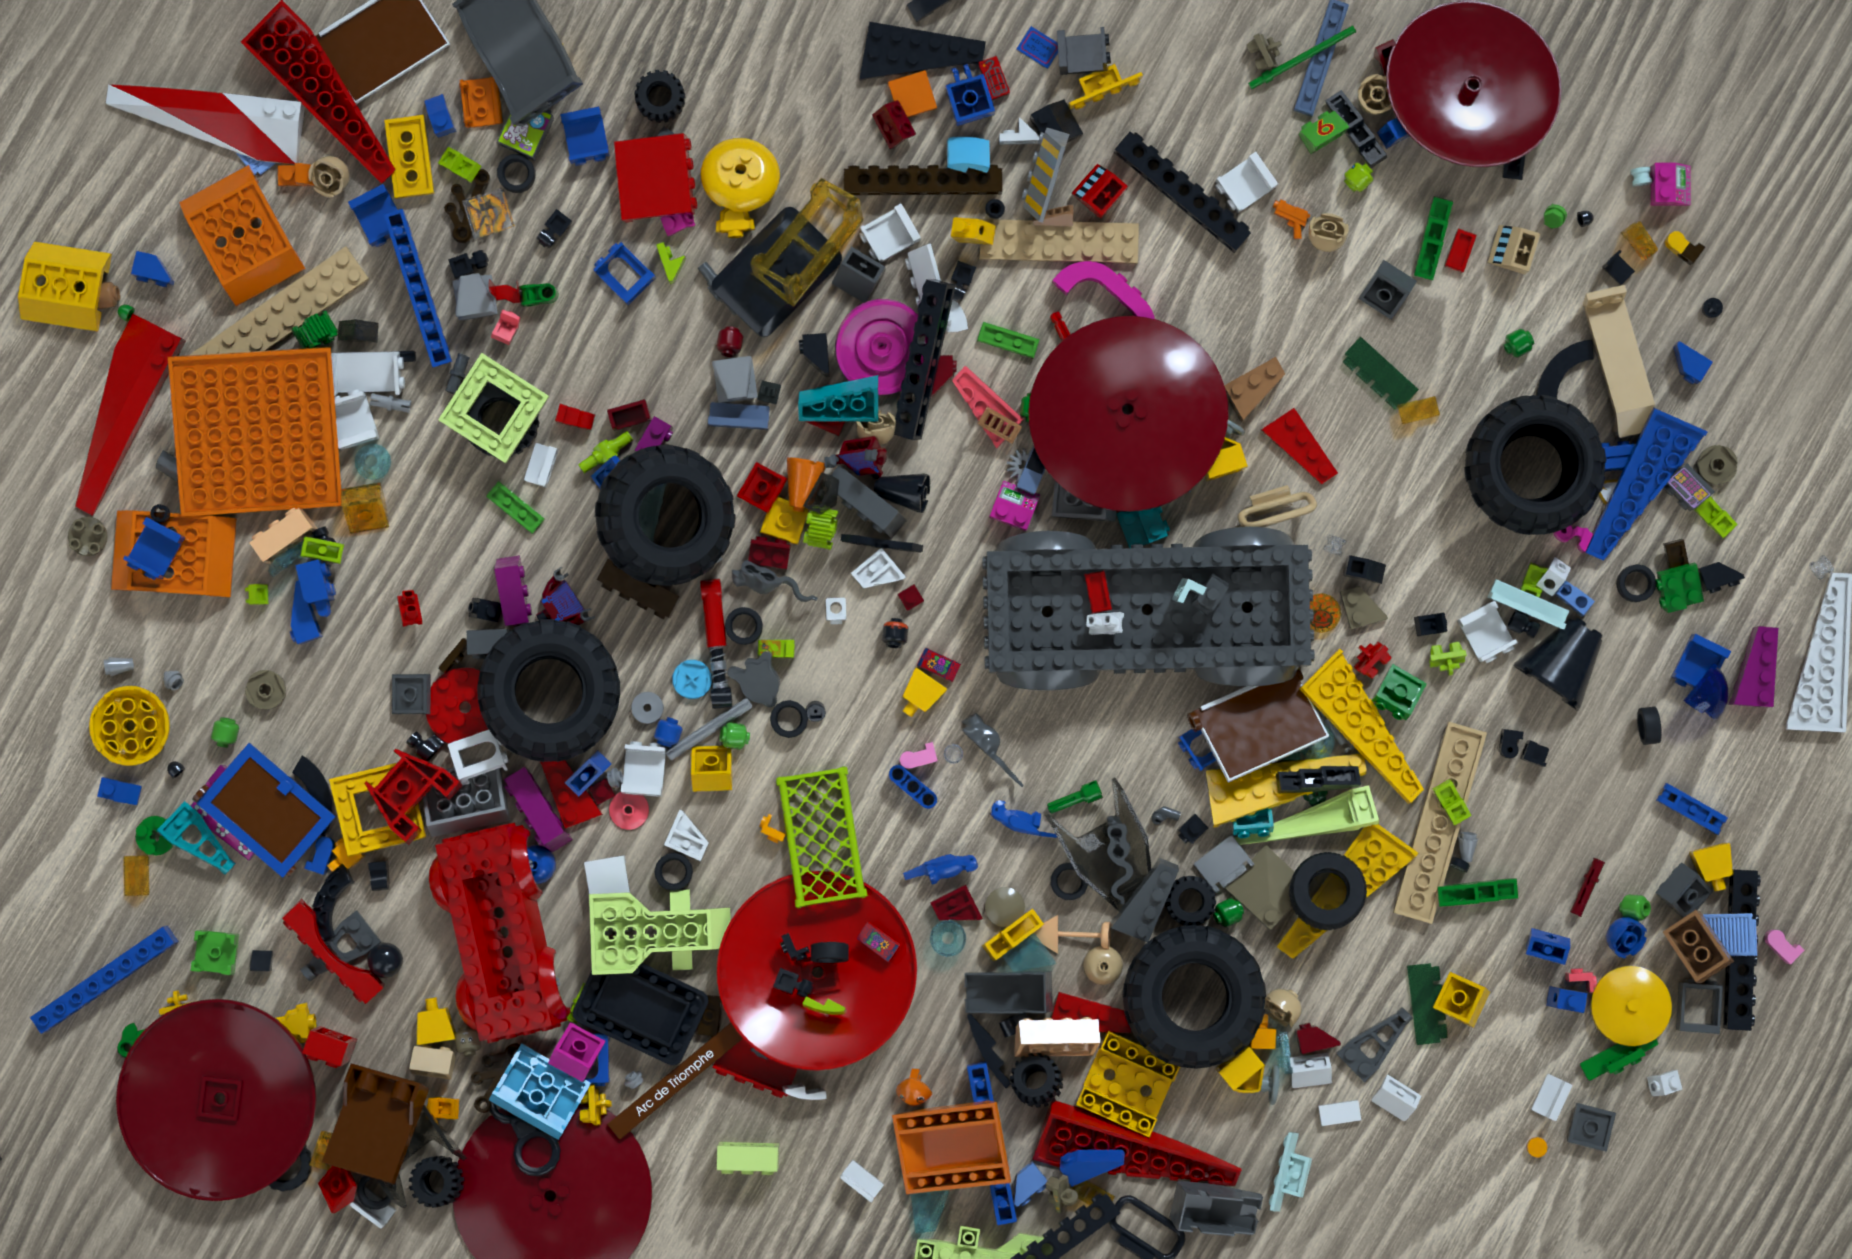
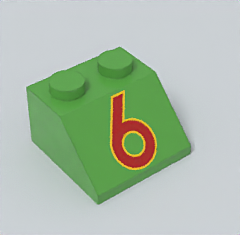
M1326 111L1318 116L1319 120L1312 124L1310 121L1301 127L1302 130L1298 135L1310 154L1341 137L1349 128L1348 124L1335 111L1331 113Z

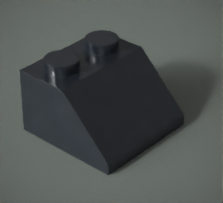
M1065 99L1049 104L1030 115V120L1039 136L1041 132L1045 133L1046 128L1069 134L1067 143L1083 135Z
M826 333L803 334V340H799L800 354H804L805 360L822 375L830 377Z

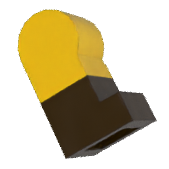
M1674 231L1665 238V246L1689 265L1693 264L1705 249V246L1701 243L1695 246L1691 244L1679 231Z

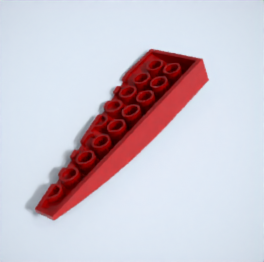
M1051 1101L1033 1155V1160L1060 1168L1061 1157L1069 1152L1072 1153L1077 1150H1123L1125 1152L1124 1165L1108 1171L1109 1175L1125 1173L1126 1176L1152 1179L1167 1177L1173 1181L1189 1179L1190 1182L1208 1181L1209 1184L1235 1186L1242 1171L1241 1168L1167 1136L1152 1131L1150 1137H1147L1089 1110L1059 1101Z

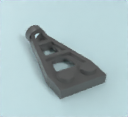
M356 910L334 930L335 937L327 940L325 944L328 948H333L338 958L347 963L365 955L382 941L359 911ZM345 933H349L357 943L356 948L347 953L341 952L337 947L338 940ZM315 956L300 969L308 981H312L317 975L328 971L324 961L321 958L317 959ZM311 966L315 967L316 972L312 970Z
M1401 1007L1395 1014L1351 1038L1336 1054L1363 1082H1366L1380 1068L1402 1030L1413 1017ZM1398 1016H1400L1404 1021L1400 1022L1398 1020ZM1389 1025L1394 1030V1033L1387 1042H1383L1377 1036V1032ZM1369 1039H1375L1380 1045V1049L1374 1058H1368L1360 1049L1361 1044Z

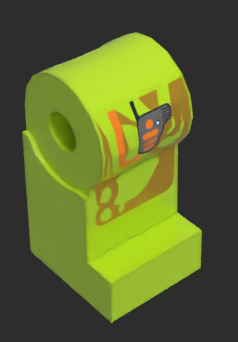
M758 640L757 656H761L764 651H770L774 658H794L795 640Z

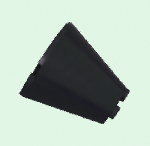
M1576 618L1575 620H1567L1565 622V629L1557 628L1517 660L1513 666L1526 676L1534 677L1561 696L1562 701L1576 711H1579L1602 644L1601 638L1603 635L1595 629L1591 631L1585 627L1586 623L1583 620Z

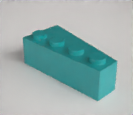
M878 375L799 391V421L878 422Z

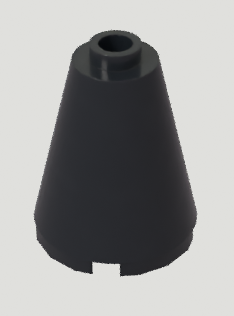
M922 473L880 477L879 480L875 481L874 492H877V495L883 499L915 512L924 513L928 504L926 496L930 494V476Z

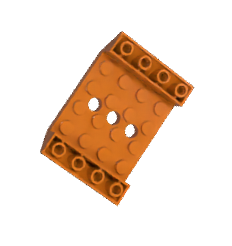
M250 165L179 202L184 217L220 283L235 306L246 302L306 269L263 194ZM255 218H260L262 221L261 227L253 228L251 225L252 221ZM237 228H243V237L236 238L234 231ZM220 237L226 238L227 244L225 247L220 248L217 246V240Z
M117 511L111 590L231 598L236 518L211 515L181 517V513H170L169 519L160 524L167 528H175L177 533L184 536L185 539L169 566L174 570V575L168 579L164 576L163 579L156 577L153 580L144 575L146 571L140 568L136 571L127 566L128 562L123 559L124 556H129L145 527L143 524L145 518H151L150 511ZM165 512L155 513L156 517H161V519L164 517L163 514H165Z

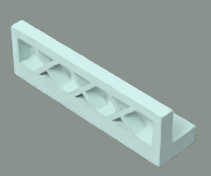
M1182 578L1172 600L1183 603L1189 590L1203 595L1207 587L1190 579Z
M1495 579L1488 598L1557 628L1565 629L1566 624L1564 622L1569 610Z

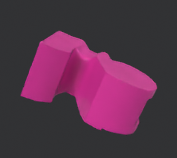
M1569 526L1553 533L1557 540L1564 543L1577 536L1579 538L1577 548L1582 553L1586 552L1593 533L1588 528L1578 526L1574 528Z

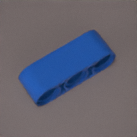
M895 765L890 769V779L922 807L930 809L936 805L937 796L908 770L901 765ZM896 768L902 769L904 773L903 778L900 780L892 777V772ZM910 781L918 783L919 789L917 792L911 793L908 791L907 785ZM931 794L934 797L933 804L925 805L922 801L923 796Z

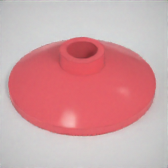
M619 792L610 803V817L622 829H636L643 825L648 817V802L643 795L622 794ZM627 806H630L632 808V812L630 814H627L625 812V808Z

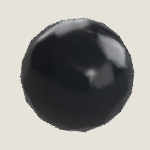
M383 942L377 944L368 954V967L374 975L381 978H389L396 975L403 965L401 950L391 943Z

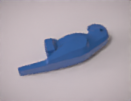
M1002 800L996 801L991 807V816L1012 831L1036 836L1061 838L1059 834L1037 830L1040 826L1041 813L1035 811L1029 814L1021 810H1007L1004 805L1006 802Z
M948 854L927 861L903 873L905 880L926 875L929 876L930 882L933 885L938 883L940 879L954 877L963 870H966V872L974 871L978 868V863L973 855L954 856Z

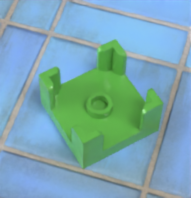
M206 930L195 931L194 941H197L195 960L191 962L190 971L217 972L225 975L235 974L239 934Z

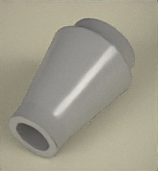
M109 657V659L104 660L106 675H111L112 677L134 670L133 658Z
M1461 832L1460 837H1458L1460 859L1466 862H1472L1478 842L1476 833Z

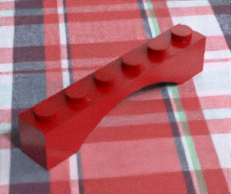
M302 898L283 915V924L290 931L293 929L298 934V940L304 945L307 944L312 949L311 953L317 959L321 958L326 963L325 967L332 974L335 972L340 977V983L345 988L349 987L354 992L353 996L359 1002L363 1001L367 1004L383 989L385 984L369 969L352 966L339 959L330 951L319 933L315 911Z

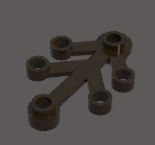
M480 169L474 178L476 184L470 201L479 199L483 187L490 182V175L484 169ZM481 175L486 176V180L483 182L479 181ZM454 184L451 187V192L456 196L464 213L462 223L456 213L457 207L454 203H447L444 206V210L450 216L455 226L452 231L454 240L463 244L470 241L472 233L476 232L474 225H470L472 218L468 206L474 207L470 201L469 204L467 203L463 194V187L460 184ZM456 187L461 188V191L458 194L454 193V189ZM489 199L488 202L480 205L481 210L474 209L478 211L477 213L482 214L491 208L493 210L498 208L491 206V199ZM450 205L454 206V210L452 212L447 211V208ZM489 215L484 216L481 221L482 223L480 229L487 217L491 219V224L486 225V227L492 226L493 218ZM462 230L466 231L464 237L459 236V232Z
M510 1044L505 1052L495 1055H484L481 1062L487 1068L492 1067L495 1062L506 1061L502 1067L481 1073L474 1072L471 1075V1081L476 1085L482 1084L484 1080L494 1078L485 1095L476 1098L474 1102V1107L478 1112L486 1113L491 1109L489 1098L513 1058L512 1052L518 1050L520 1044ZM491 1058V1063L485 1064V1059ZM476 1075L481 1076L478 1082L474 1081ZM482 1102L487 1103V1106L484 1109L480 1108Z

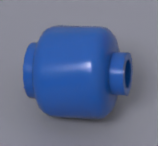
M667 717L666 720H659L654 732V737L657 739L656 743L670 748L672 745H677L683 729L678 725V720Z

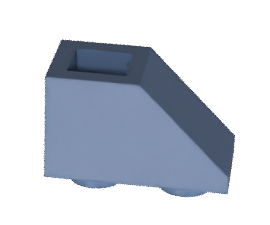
M1033 1161L1017 1173L1014 1204L1017 1207L1020 1204L1023 1207L1031 1200L1030 1196L1035 1192L1039 1194L1046 1188L1048 1180Z

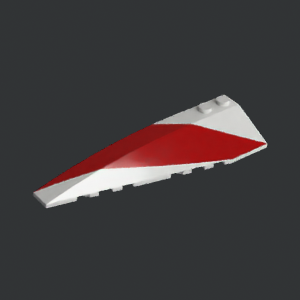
M108 84L106 104L133 113L141 118L149 119L160 125L173 128L176 131L208 141L257 161L289 165L298 163L305 107L301 102L207 91Z

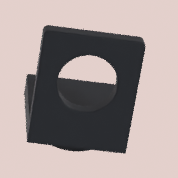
M1621 250L1617 251L1602 266L1619 285H1622L1635 272L1619 256L1622 252Z

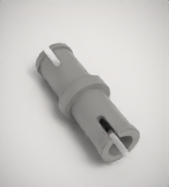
M374 393L371 394L370 399L373 400L370 401V406L387 408V411L410 412L411 400L394 398L392 395L387 397Z

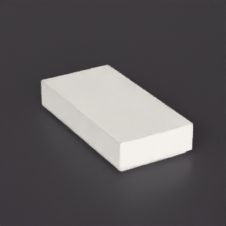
M1358 1100L1318 1106L1321 1126L1361 1120Z

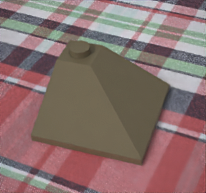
M1265 845L1252 859L1255 865L1251 867L1247 864L1245 866L1247 871L1227 885L1225 889L1265 927L1271 930L1292 907L1289 897V886L1294 871Z

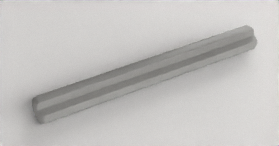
M747 698L743 699L679 741L677 745L667 749L665 752L670 760L675 759L721 729L722 726H725L751 709L752 704Z

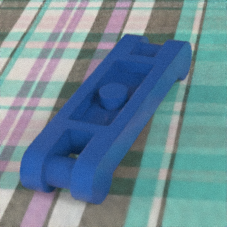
M1665 783L1664 791L1661 796L1657 797V802L1708 829L1710 832L1716 835L1720 834V828L1723 823H1726L1728 817ZM1671 793L1676 796L1673 802L1668 800ZM1712 816L1716 818L1713 825L1709 823Z

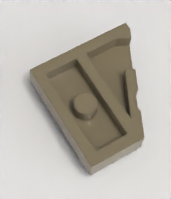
M1360 586L1340 591L1350 630L1388 619L1387 615Z

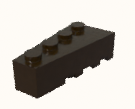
M607 559L596 579L602 583L601 587L610 592L613 589L619 591L620 594L618 596L627 601L630 598L636 600L637 606L644 610H647L648 607L655 610L654 615L663 620L665 617L671 618L681 599L680 596L659 585L644 583L632 578L613 564L610 559Z

